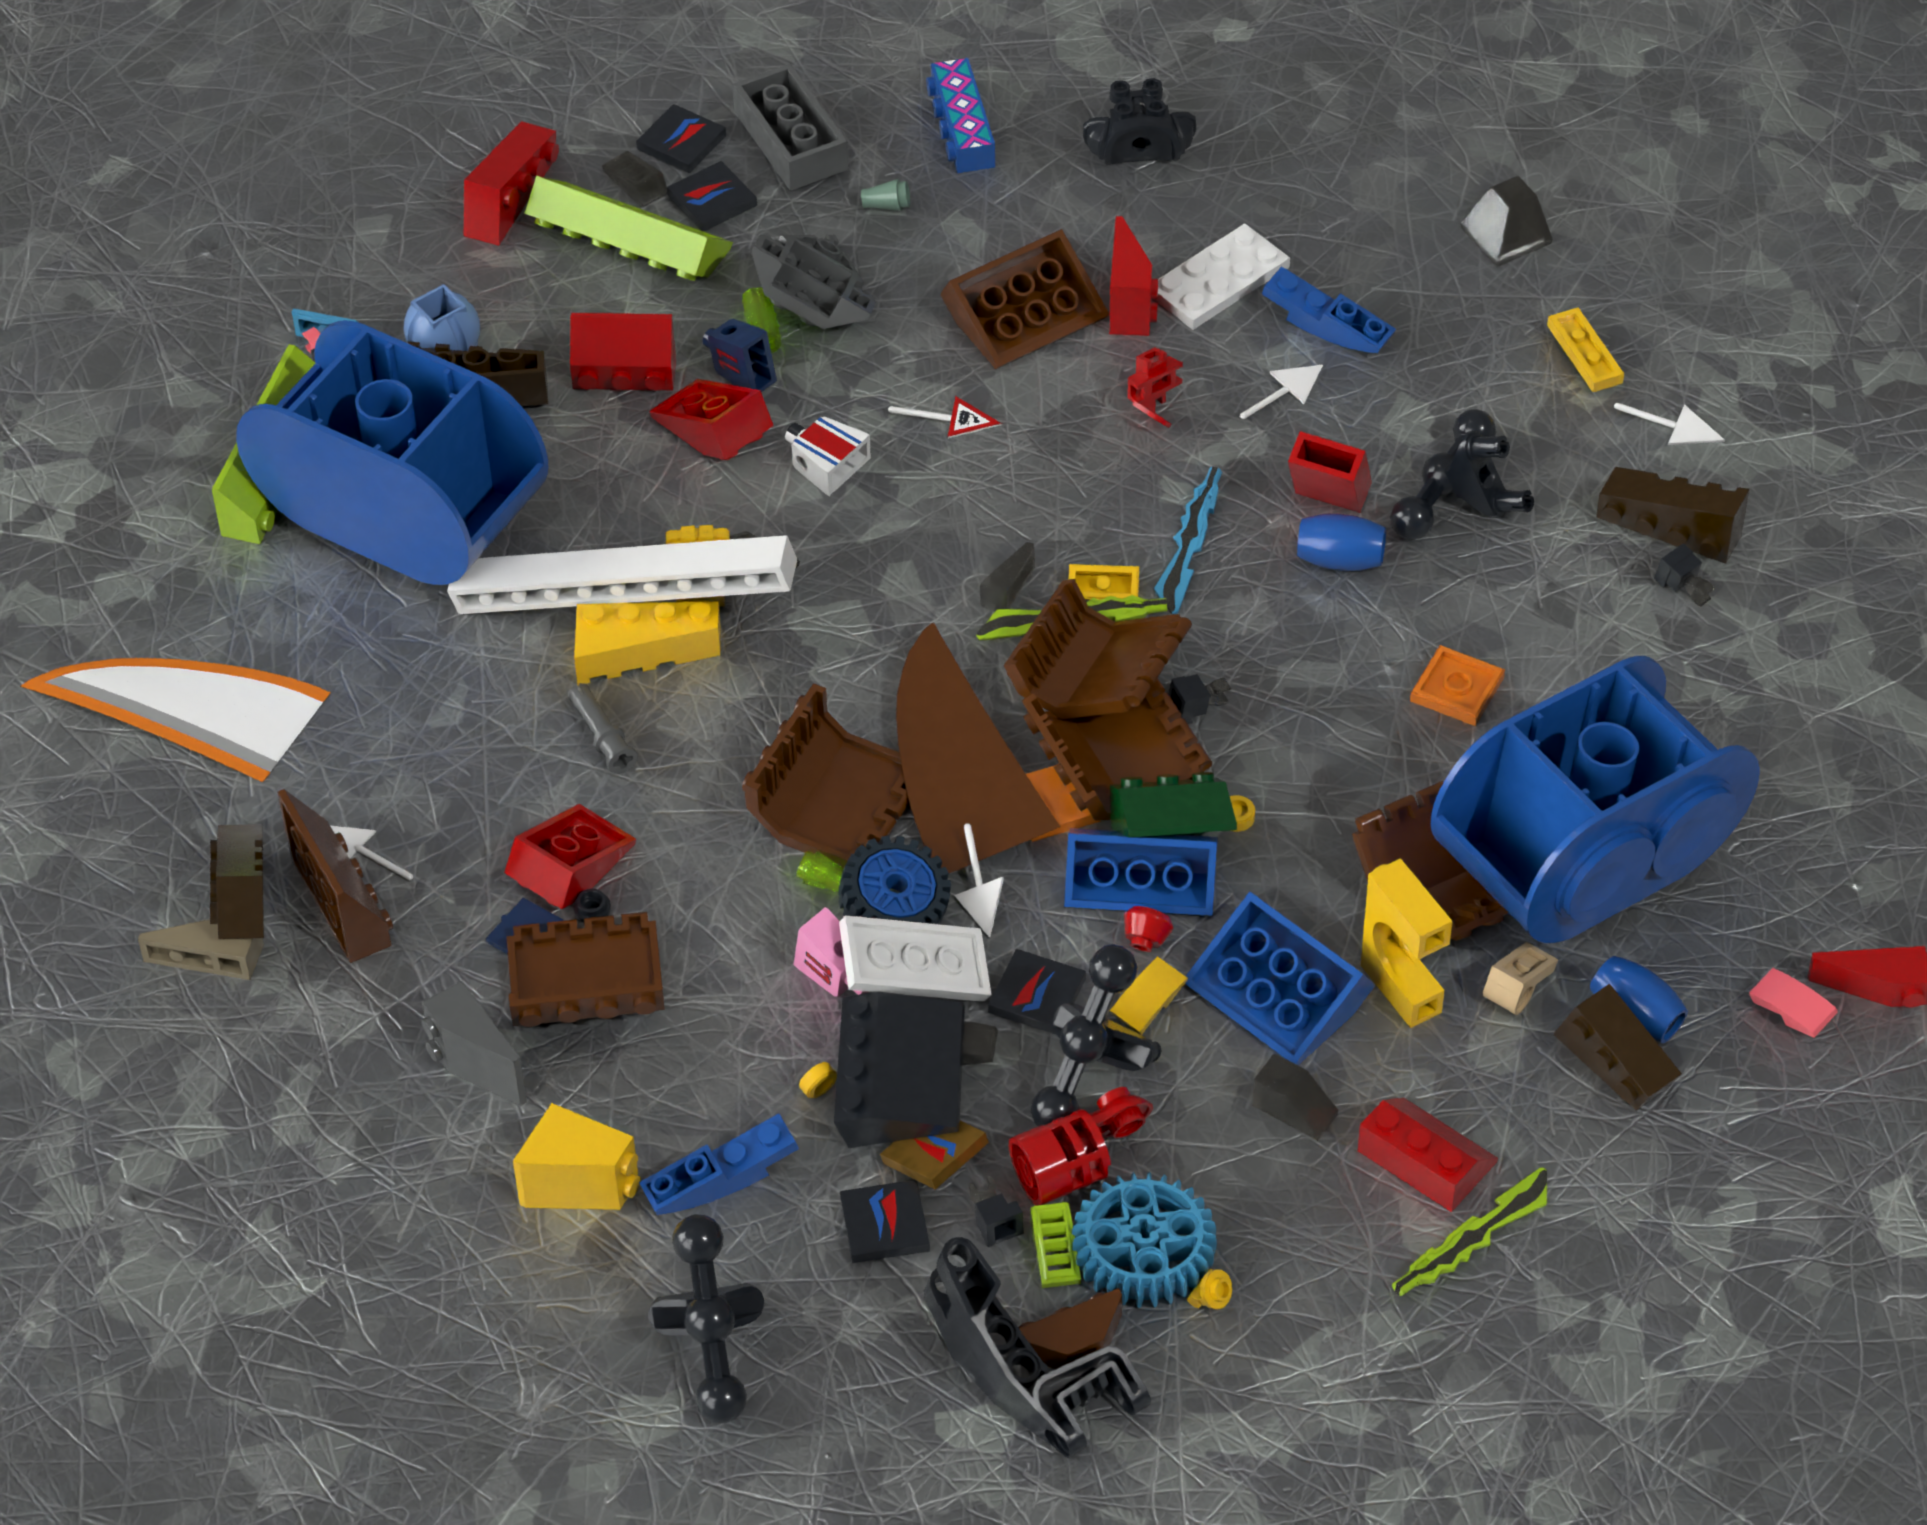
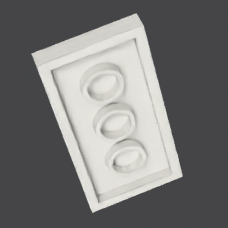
M1244 223L1158 279V298L1154 300L1194 330L1268 282L1281 266L1288 269L1290 267V257Z
M846 915L839 922L849 990L985 1002L991 996L981 928Z

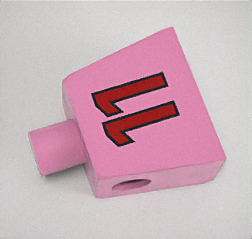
M825 907L799 928L793 965L830 994L838 997L848 989L840 921ZM853 990L858 995L869 993L868 991Z

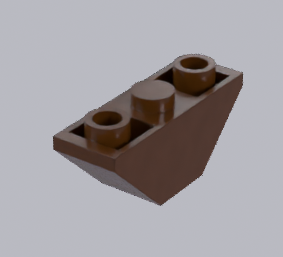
M1119 1288L1108 1293H1097L1088 1301L1073 1307L1060 1308L1051 1316L1036 1322H1025L1018 1328L1043 1363L1055 1370L1099 1349L1110 1346L1122 1316V1293Z

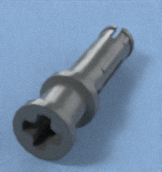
M579 684L583 694L579 692L576 685L573 686L568 692V698L594 735V747L606 757V765L610 772L620 774L630 770L637 762L638 755L635 749L628 746L625 742V735L622 729L611 724L587 684Z

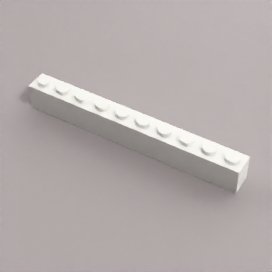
M787 535L478 558L459 580L449 584L447 592L458 614L577 606V604L629 603L786 592L791 590L797 557Z

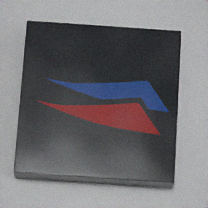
M673 104L636 141L637 150L690 173L724 139L726 127Z
M722 161L667 187L668 196L701 231H706L757 206V197Z
M1016 949L988 1004V1013L1055 1034L1053 1028L1054 1014L1062 1004L1075 1002L1086 980V971Z
M917 1180L840 1191V1201L852 1263L930 1251V1242Z

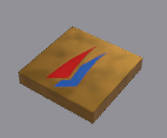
M959 1120V1132L894 1141L880 1153V1156L885 1165L936 1190L984 1148L989 1141L986 1132Z

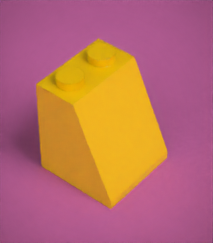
M551 1103L513 1160L519 1204L525 1208L620 1210L628 1197L633 1198L640 1186L639 1182H641V1178L638 1176V1155L635 1152L634 1137Z

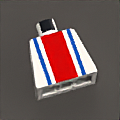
M827 417L818 418L807 429L798 423H793L785 434L786 441L792 444V464L794 468L828 496L871 459L869 434Z

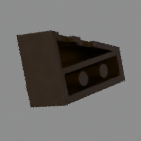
M1610 983L1576 1006L1553 1034L1636 1111L1667 1090L1682 1074Z

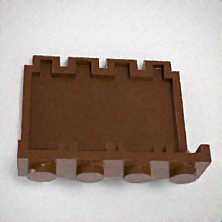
M1075 579L1063 580L1003 666L1019 695L1026 698L1034 693L1042 708L1061 719L1128 712L1131 707H1138L1151 686H1153L1165 665L1178 648L1179 643L1182 642L1192 627V622L1186 617H1181L1180 614L1114 622L1088 606Z
M1158 678L1138 707H1131L1128 712L1061 719L1049 711H1044L1034 693L1021 700L1028 711L1022 717L1033 735L1038 732L1041 733L1043 739L1038 741L1045 755L1049 760L1056 757L1059 764L1054 769L1065 786L1072 783L1075 790L1070 792V795L1081 812L1088 809L1095 821L1111 820L1110 785L1121 784V778L1142 777L1143 782H1156V776L1174 774L1178 775V780L1192 779V773L1204 772L1212 766L1211 759L1202 745L1197 743L1198 739L1185 719L1181 718L1180 711L1169 694L1165 692V688Z
M814 683L806 695H801L798 698L793 714L789 720H784L781 723L776 739L771 746L767 745L764 748L759 764L754 771L747 773L742 785V790L745 792L746 808L779 843L842 868L845 867L851 854H854L860 845L865 847L867 842L874 838L879 843L882 836H889L896 825V820L900 819L910 803L904 781L900 753L848 733L827 710L826 688Z
M1444 781L1417 791L1416 798L1419 805H1417L1414 796L1411 794L1385 805L1384 812L1387 819H1385L1384 813L1380 808L1355 818L1358 831L1352 833V837L1367 882L1368 874L1376 867L1392 863L1401 858L1452 920L1451 940H1460L1470 936L1473 933L1472 929L1478 926H1491L1504 920L1503 915L1508 914L1485 888L1435 839L1432 833L1431 813Z
M647 912L621 914L622 924L617 925L614 922V915L584 918L585 928L580 929L577 927V919L547 922V932L540 933L539 923L513 926L514 936H506L511 986L509 1005L513 1026L534 1027L541 1023L559 1021L572 1023L586 1018L599 1017L609 1019L623 1014L637 1013L646 1015L654 1011L665 1010L656 920L648 921Z

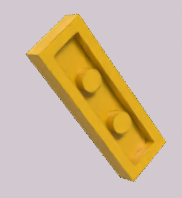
M1579 307L1548 316V328L1592 392L1623 384L1624 372Z

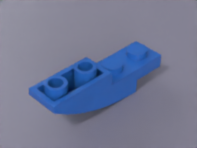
M1282 266L1267 282L1262 291V295L1289 311L1287 321L1308 333L1349 349L1378 353L1396 331V328L1341 293L1334 300Z
M778 1113L713 1151L706 1144L639 1183L657 1215L674 1213L713 1202L769 1176L766 1170L768 1166L797 1151L799 1147L781 1115Z

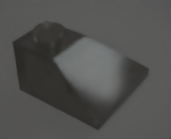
M1519 176L1490 187L1461 222V228L1497 267L1550 245L1553 240L1537 195Z

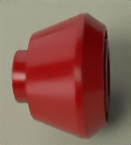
M1133 906L1124 914L1125 937L1131 941L1130 946L1139 951L1151 952L1152 948H1159L1174 929L1169 916L1149 907Z

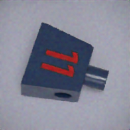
M729 319L717 329L710 328L705 332L703 345L711 350L714 368L720 376L731 384L763 392L777 381L766 330L736 319Z

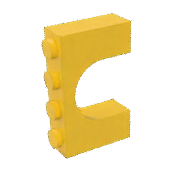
M1400 858L1392 863L1382 864L1368 874L1360 966L1407 1025L1412 1028L1442 1013L1445 990L1420 959L1450 945L1452 920Z

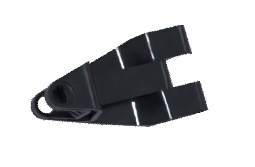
M963 1237L952 1238L944 1244L937 1260V1268L931 1273L925 1287L924 1298L951 1357L960 1364L997 1407L1062 1455L1070 1458L1087 1447L1084 1433L1073 1416L1078 1406L1085 1407L1091 1402L1092 1397L1097 1399L1102 1396L1105 1389L1132 1416L1151 1404L1150 1395L1129 1358L1121 1349L1115 1346H1106L1055 1370L1049 1368L1043 1363L996 1298L1001 1285L1000 1279L976 1246L970 1240ZM957 1255L965 1261L966 1266L957 1267L952 1265L948 1260V1256ZM943 1282L947 1294L940 1292L935 1283ZM998 1333L1002 1335L1006 1344H994L989 1334ZM1020 1365L1025 1367L1030 1377L1021 1378L1013 1373L1012 1366ZM1071 1385L1070 1387L1059 1393L1056 1399L1052 1397V1395L1057 1391Z

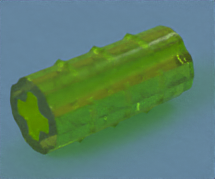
M762 287L750 288L742 295L744 316L748 324L767 331L771 353L781 347L780 325L777 323L774 304L770 301V298L764 295Z

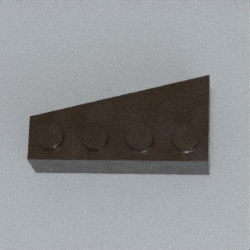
M408 342L412 346L493 381L507 391L521 406L548 404V381L544 351L500 348L497 353H491L484 350L481 346H470L468 351L450 350V344L436 343L435 349L421 348L420 342Z
M1615 467L1599 494L1596 518L1676 547L1684 543L1694 553L1726 564L1742 536L1750 489L1737 487L1736 491L1723 490L1722 485L1708 482L1706 486L1689 484L1687 478L1675 476L1674 479L1669 481L1660 479L1657 473Z
M262 824L218 825L217 840H210V924H218V939L264 938Z

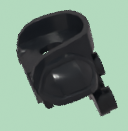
M1146 79L1143 82L1142 90L1131 91L1130 85L1126 81L1118 80L1110 86L1109 99L1115 104L1114 108L1110 109V118L1095 117L1089 119L1083 124L1082 134L1084 142L1090 151L1097 155L1099 159L1105 160L1106 165L1158 159L1178 161L1180 156L1185 153V150L1191 146L1196 132V117L1189 112H1173L1169 114L1168 105L1161 101L1163 88L1162 82L1158 79ZM1140 143L1145 148H1135L1134 145Z

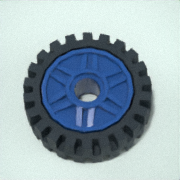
M882 836L879 843H877L875 838L871 839L865 847L860 845L855 853L851 854L844 867L838 891L840 909L844 908L843 916L940 924L947 910L951 894V880H948V870L946 867L941 868L942 860L938 855L931 858L932 850L929 847L925 846L922 850H919V842L912 839L909 845H905V837L896 836L894 843H891L890 836ZM889 889L897 890V891H899L900 893L892 892V891L889 890Z

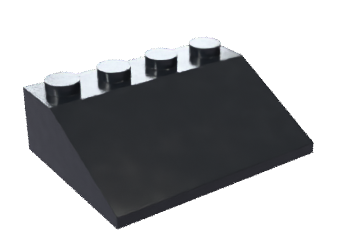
M872 992L842 998L834 1124L848 1148L959 1132L965 1005L963 1002L887 992Z

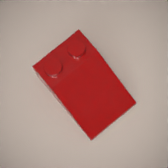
M1116 216L1110 282L1109 334L1149 336L1150 322L1157 323L1158 303L1151 302V299L1158 298V279L1152 278V263L1123 216Z
M696 379L649 411L651 418L701 454L719 458L720 460L733 458L738 454L739 449L748 443L759 440L763 436L762 433L774 426L761 390L704 379Z
M577 804L515 836L504 873L516 880L522 887L528 888L546 899L549 904L563 909L573 904L582 891L593 888L635 845L636 838L583 805Z

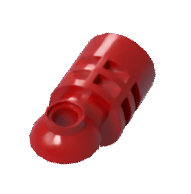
M1118 1087L1108 1091L1098 1099L1097 1106L1099 1110L1088 1113L1086 1110L1079 1109L1068 1116L1059 1117L1049 1124L1040 1125L1009 1139L1011 1161L1017 1178L1030 1201L1036 1206L1044 1205L1066 1196L1079 1188H1085L1091 1183L1108 1178V1166L1111 1165V1160L1103 1138L1113 1137L1119 1139L1138 1131L1145 1124V1119L1151 1114L1153 1104L1142 1097L1131 1095L1127 1087Z

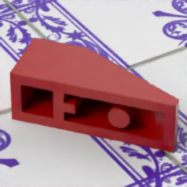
M1925 946L1812 952L1808 980L1889 1007L1905 1006L1913 1008L1927 1005Z

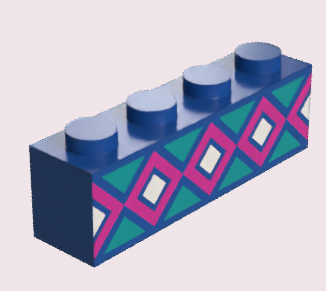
M964 58L931 63V77L926 78V86L929 97L934 96L935 98L933 99L935 118H941L939 120L941 138L948 141L946 142L948 161H954L957 173L995 168V142L969 59Z

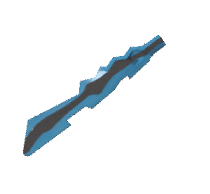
M1210 467L1203 483L1194 489V498L1186 504V514L1181 517L1183 528L1173 537L1179 549L1154 587V591L1159 598H1166L1167 609L1171 614H1178L1194 573V569H1188L1190 561L1195 552L1197 553L1202 550L1208 529L1207 519L1209 513L1214 514L1219 493L1218 482L1222 475V471L1218 467Z

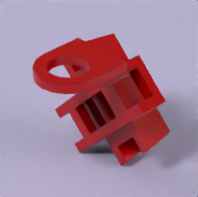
M1154 347L1136 356V373L1128 377V399L1133 402V406L1170 428L1172 424L1155 413L1156 400L1161 404L1165 403L1166 392L1182 384L1183 379L1176 376V370L1183 367V362L1171 356L1167 357V352Z

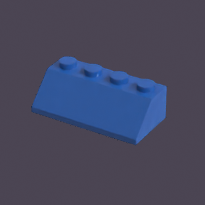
M1070 828L1068 833L1064 907L1127 911L1133 906H1144L1162 913L1213 916L1218 837L1173 834L1129 838L1117 831Z

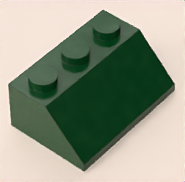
M1213 772L1192 773V779L1178 780V775L1174 774L1156 776V782H1143L1142 777L1121 778V784L1110 785L1111 828L1129 838L1237 830V822L1226 782L1219 778H1214Z

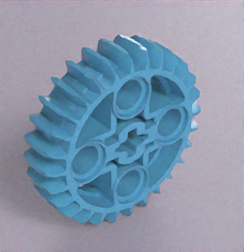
M1133 1172L1131 1180L1126 1182L1118 1175L1115 1186H1111L1104 1181L1102 1193L1092 1190L1090 1201L1082 1200L1081 1211L1076 1212L1072 1228V1234L1075 1236L1072 1242V1249L1077 1251L1076 1264L1081 1271L1083 1270L1085 1282L1094 1280L1095 1292L1107 1288L1108 1293L1119 1288L1122 1293L1123 1306L1129 1298L1136 1299L1138 1308L1142 1306L1143 1300H1151L1156 1308L1160 1298H1165L1171 1305L1174 1293L1185 1298L1187 1296V1286L1192 1289L1198 1286L1199 1278L1202 1279L1208 1272L1209 1267L1213 1266L1215 1250L1217 1249L1216 1225L1212 1221L1211 1209L1205 1208L1203 1197L1194 1199L1193 1187L1181 1191L1180 1179L1173 1185L1167 1184V1176L1165 1174L1160 1181L1152 1180L1150 1172L1147 1173L1145 1179H1137L1136 1174ZM1158 1207L1166 1209L1170 1212L1159 1213ZM1116 1211L1121 1213L1120 1218L1105 1219ZM1101 1243H1109L1110 1245H1101ZM1184 1260L1174 1268L1170 1269L1168 1267V1261ZM1129 1266L1130 1272L1123 1271L1117 1267ZM1147 1271H1153V1272H1156V1273L1149 1274V1273H1146V1272H1147Z

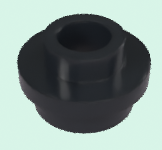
M586 889L577 896L574 902V914L583 923L584 918L609 916L611 911L610 900L598 889Z

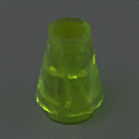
M807 850L799 864L796 877L803 880L804 885L838 892L844 868L820 851L814 853Z

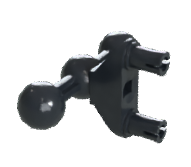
M1471 409L1463 412L1456 418L1453 427L1455 443L1448 452L1434 454L1425 462L1422 470L1424 486L1417 496L1402 498L1393 506L1390 515L1391 525L1400 537L1416 540L1423 538L1431 531L1435 520L1432 506L1439 496L1455 493L1457 498H1462L1476 510L1490 517H1501L1506 512L1528 513L1533 509L1534 497L1530 496L1532 494L1530 490H1506L1491 457L1506 458L1510 451V444L1506 442V436H1495L1497 433L1495 421L1487 412Z
M1115 944L1106 945L1099 949L1090 959L1089 974L1094 987L1085 1007L1074 1003H1066L1058 1007L1054 1014V1032L1060 1038V1044L1065 1057L1053 1085L1046 1086L1040 1090L1032 1100L1031 1114L1037 1126L1049 1124L1059 1117L1068 1116L1072 1112L1079 1110L1080 1107L1074 1093L1086 1064L1098 1061L1124 1070L1136 1071L1146 1068L1151 1062L1157 1061L1161 1056L1162 1050L1158 1042H1152V1039H1147L1106 1018L1115 994L1128 989L1137 977L1138 966L1135 957L1123 946Z
M694 1214L684 1218L677 1224L673 1232L672 1241L675 1253L682 1261L689 1263L693 1292L657 1297L649 1308L648 1318L651 1326L662 1335L691 1336L695 1341L701 1343L706 1379L700 1383L696 1391V1405L698 1411L705 1419L713 1423L725 1424L735 1420L743 1412L747 1399L744 1385L737 1377L730 1375L725 1339L734 1328L749 1324L761 1315L764 1308V1297L756 1286L749 1283L717 1288L713 1260L719 1255L723 1247L724 1235L720 1225L713 1218Z

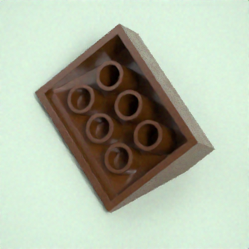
M1062 229L950 280L940 294L956 324L995 369H999L1110 315Z
M285 789L278 791L291 861L350 963L390 947L389 931L393 929L391 918L386 909L379 910L376 905L378 898L370 883H363L361 879L363 878V873L355 857L349 859L346 854L348 853V847L343 835L340 832L335 834L327 820Z

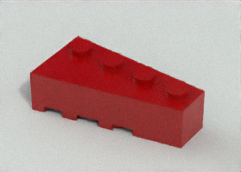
M521 121L464 179L463 236L497 246L500 245L528 202L536 176L544 177L558 157L559 145L556 144V130Z

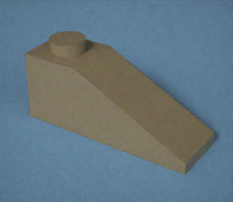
M210 919L141 933L138 938L143 962L251 980L264 947L263 938L218 939V924H210Z

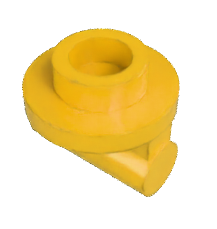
M1208 1269V1272L1199 1281L1198 1286L1188 1296L1187 1301L1195 1308H1200L1201 1306H1207L1210 1309L1224 1308L1232 1295V1282L1229 1275L1223 1270Z

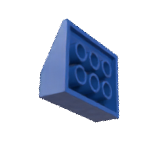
M1250 891L1187 973L1186 977L1188 980L1185 983L1296 1067L1354 1015L1376 986L1363 973Z

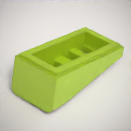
M1062 1202L1031 1207L1030 1223L1042 1288L1081 1284L1080 1269L1076 1264L1077 1251L1072 1249V1242L1075 1236L1072 1234L1073 1223L1069 1203ZM1064 1235L1061 1238L1043 1240V1237ZM1067 1250V1253L1052 1254V1255H1046V1254H1045V1253H1047V1252H1055V1251ZM1070 1265V1268L1048 1271V1266Z

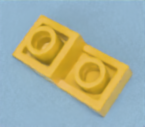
M1157 956L1110 1009V1012L1135 1032L1142 1035L1160 1010L1168 1007L1188 978Z

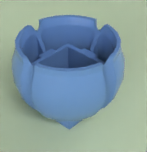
M445 284L411 301V305L405 314L403 326L406 343L420 342L421 348L435 349L436 343L450 344V350L468 351L470 346L478 345L481 328L479 316L474 306L461 294L451 291Z

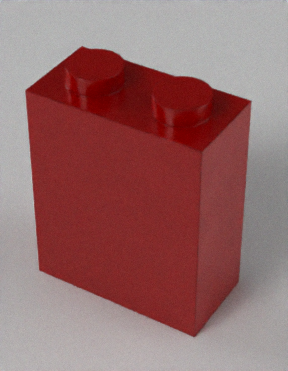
M1300 431L1288 460L1295 493L1361 513L1372 484L1366 451Z

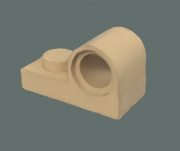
M1525 942L1492 965L1483 990V996L1511 1013L1518 1015L1530 1001L1536 984L1554 972L1558 959Z

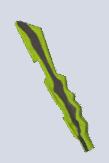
M1134 595L1123 599L1108 596L1101 600L1093 597L1087 602L1091 609L1113 621L1115 620V622L1141 619L1151 613L1167 612L1166 598L1148 600ZM997 609L977 632L976 637L982 641L1024 636L1042 610Z
M1545 1168L1537 1169L1496 1198L1495 1202L1499 1206L1482 1218L1470 1217L1449 1234L1441 1246L1436 1249L1433 1247L1428 1249L1410 1265L1409 1271L1392 1284L1396 1294L1403 1296L1418 1285L1435 1283L1440 1274L1454 1272L1460 1262L1469 1261L1473 1250L1490 1246V1232L1546 1206L1547 1170Z

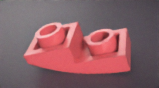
M1772 968L1749 992L1753 1003L1780 1014L1786 1026L1813 1038L1838 1013L1836 1007L1817 992L1775 968Z

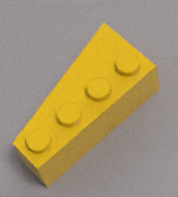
M719 601L577 604L574 651L577 685L580 683L588 684L590 683V678L606 675L607 679L621 677L622 671L641 667L643 672L654 670L660 663L673 661L677 665L720 656L721 623Z

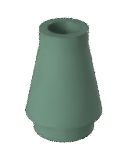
M895 179L868 189H862L861 200L863 208L902 211L903 208L910 207L908 182H900L899 179Z

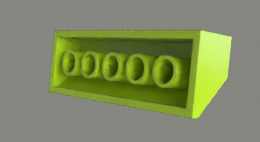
M536 176L525 210V214L536 217L535 224L553 229L554 224L564 228L562 233L577 239H581L582 235L591 237L592 245L608 250L613 245L621 248L619 254L635 260H638L639 255L649 259L648 265L662 270H667L668 266L678 269L677 276L695 281L696 276L708 278L729 252L733 244L732 241L566 181Z
M289 344L257 405H277L314 366L315 362L295 345ZM236 442L212 487L220 532L223 537L260 544L266 532L271 531L278 509L263 495L249 476L239 455Z

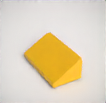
M1069 564V579H1075L1085 600H1090L1093 597L1101 600L1108 596L1121 599L1131 595L1138 597L1139 566Z

